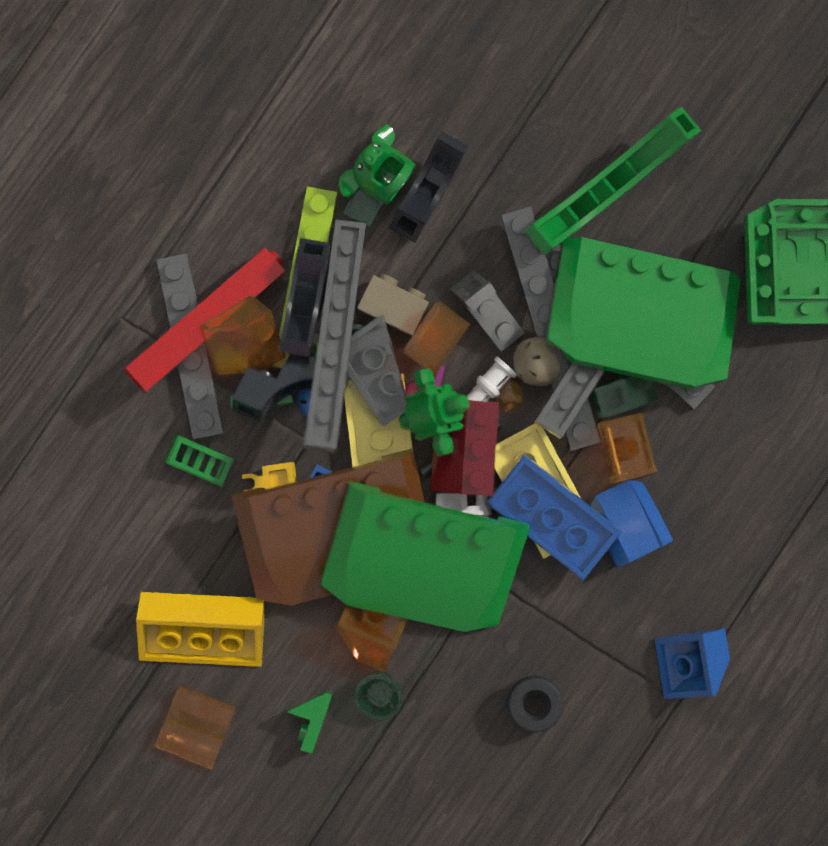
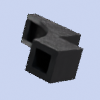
M300 238L278 351L292 355L310 356L318 323L331 243Z
M311 352L309 357L289 354L277 379L263 369L254 370L248 367L232 398V410L261 423L267 412L282 399L298 392L312 390L316 356ZM346 371V379H345L344 392H345V390H346V388H347V386H348V381H349V372H347V371Z

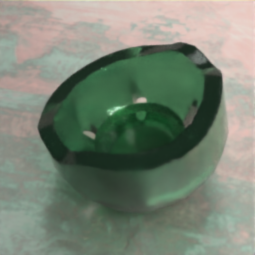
M370 672L362 677L355 689V704L358 711L370 720L383 721L397 715L402 707L403 691L401 685L394 676L387 672ZM389 702L393 704L394 708H391ZM374 706H378L376 712L373 710Z

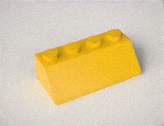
M141 592L136 618L139 661L262 667L264 634L263 600H257V598Z

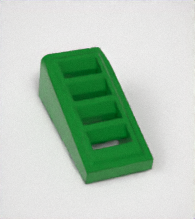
M175 434L163 462L222 487L234 459ZM184 444L187 447L181 461H175L181 445ZM193 450H198L192 467L187 466ZM205 454L210 455L204 471H199ZM216 459H219L221 464L215 477L210 476Z

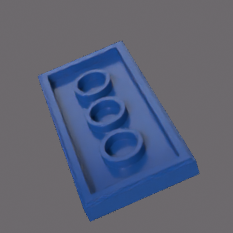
M523 455L486 503L504 518L528 523L530 529L527 536L582 580L586 578L622 532L527 455Z

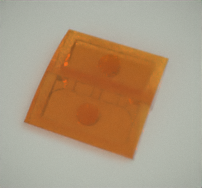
M179 685L155 747L212 770L237 707Z

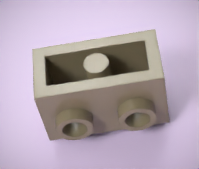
M383 273L380 278L373 275L357 307L358 311L374 319L384 315L386 325L413 337L429 305V302L424 300L426 294L412 287L405 291L397 287L398 281Z

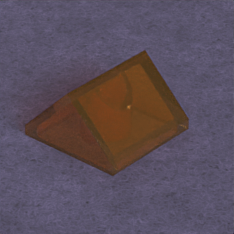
M437 300L402 352L409 360L424 369L429 368L432 374L436 375L470 324Z
M643 413L596 424L611 483H618L657 472Z

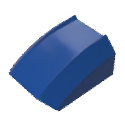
M628 479L595 495L590 504L592 508L622 531L608 549L616 567L628 564L673 541L643 482Z

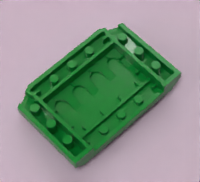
M776 199L745 215L744 235L748 324L828 325V199Z
M568 238L561 243L545 342L549 346L553 344L565 354L564 357L578 365L690 390L702 388L704 385L716 382L717 384L722 383L728 377L741 278L728 270L589 238Z
M349 481L320 582L323 587L348 606L463 632L499 625L530 527L528 523L500 516L498 520L381 493L380 488Z

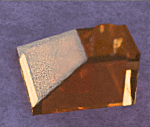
M346 605L336 630L356 660L385 672L407 619Z

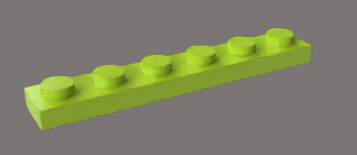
M307 186L273 363L275 368L282 369L289 356V353L278 350L300 238L328 243L337 192Z

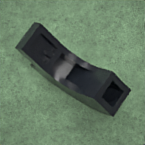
M443 131L440 132L418 177L398 207L389 229L416 243L455 176L468 148L466 144Z

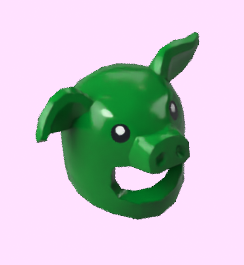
M388 124L376 131L372 136V143L358 156L353 169L347 170L340 176L339 189L343 196H352L359 188L377 201L388 205L415 170V163L391 147L395 139V133Z

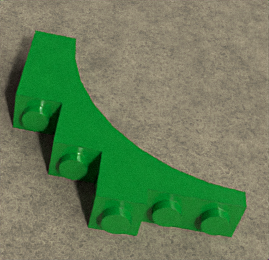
M682 107L670 114L596 177L527 228L525 232L531 238L533 245L546 255L565 240L576 235L600 213L617 202L636 184L653 173L701 131L700 128Z

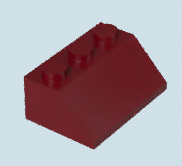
M468 400L469 408L463 412V418L459 421L463 424L462 429L448 433L449 438L451 437L453 452L438 456L433 448L431 491L493 496L499 402Z

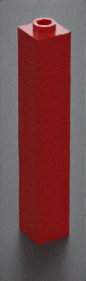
M264 248L123 371L143 394L147 392L285 272L282 267L284 265L283 260L275 251L269 252Z

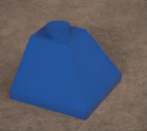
M725 628L700 630L654 638L664 699L714 696L717 694L730 660Z

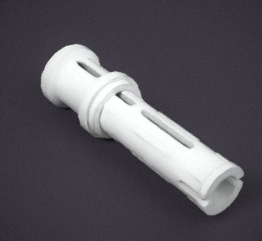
M497 356L494 359L495 363L483 376L479 375L477 377V385L467 395L468 400L488 401L491 397H497L502 386L511 377L515 378L517 374Z

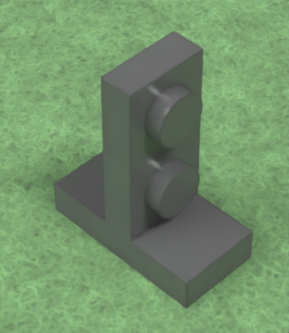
M471 271L450 288L455 297L465 305L501 352L525 333L495 294L496 290L490 282L476 271Z

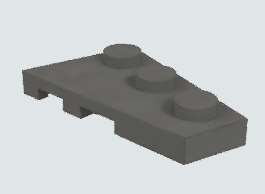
M381 315L351 336L347 372H349V377L382 426H385L403 414L408 403L404 400L407 395L384 315Z

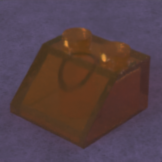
M252 295L200 326L215 371L219 375L245 374L248 367L254 370H266L285 358L284 352L278 351L280 338L271 310Z

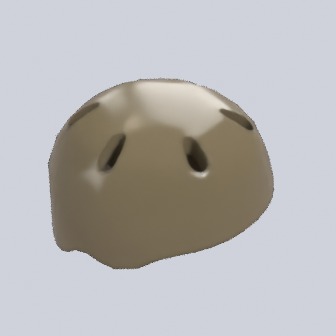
M540 336L530 337L519 343L513 356V366L515 373L524 383L531 386H547L556 380L560 373L557 351L553 345L549 346L545 342V338Z

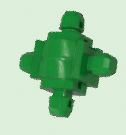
M429 368L415 372L414 376L415 384L419 391L404 398L408 404L405 406V413L399 417L400 427L416 434L415 439L418 441L433 438L432 445L438 456L450 454L453 452V444L448 433L462 429L463 424L459 421L463 418V412L469 408L468 398L463 394L458 395L455 391L451 390L452 386L450 384L435 387V379Z

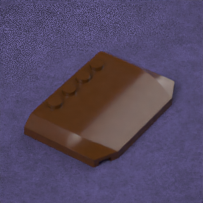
M407 449L381 456L382 460L262 490L260 487L232 494L231 498L257 600L292 606L333 595L321 585L320 579L349 481L380 488L381 493L425 503L413 450Z

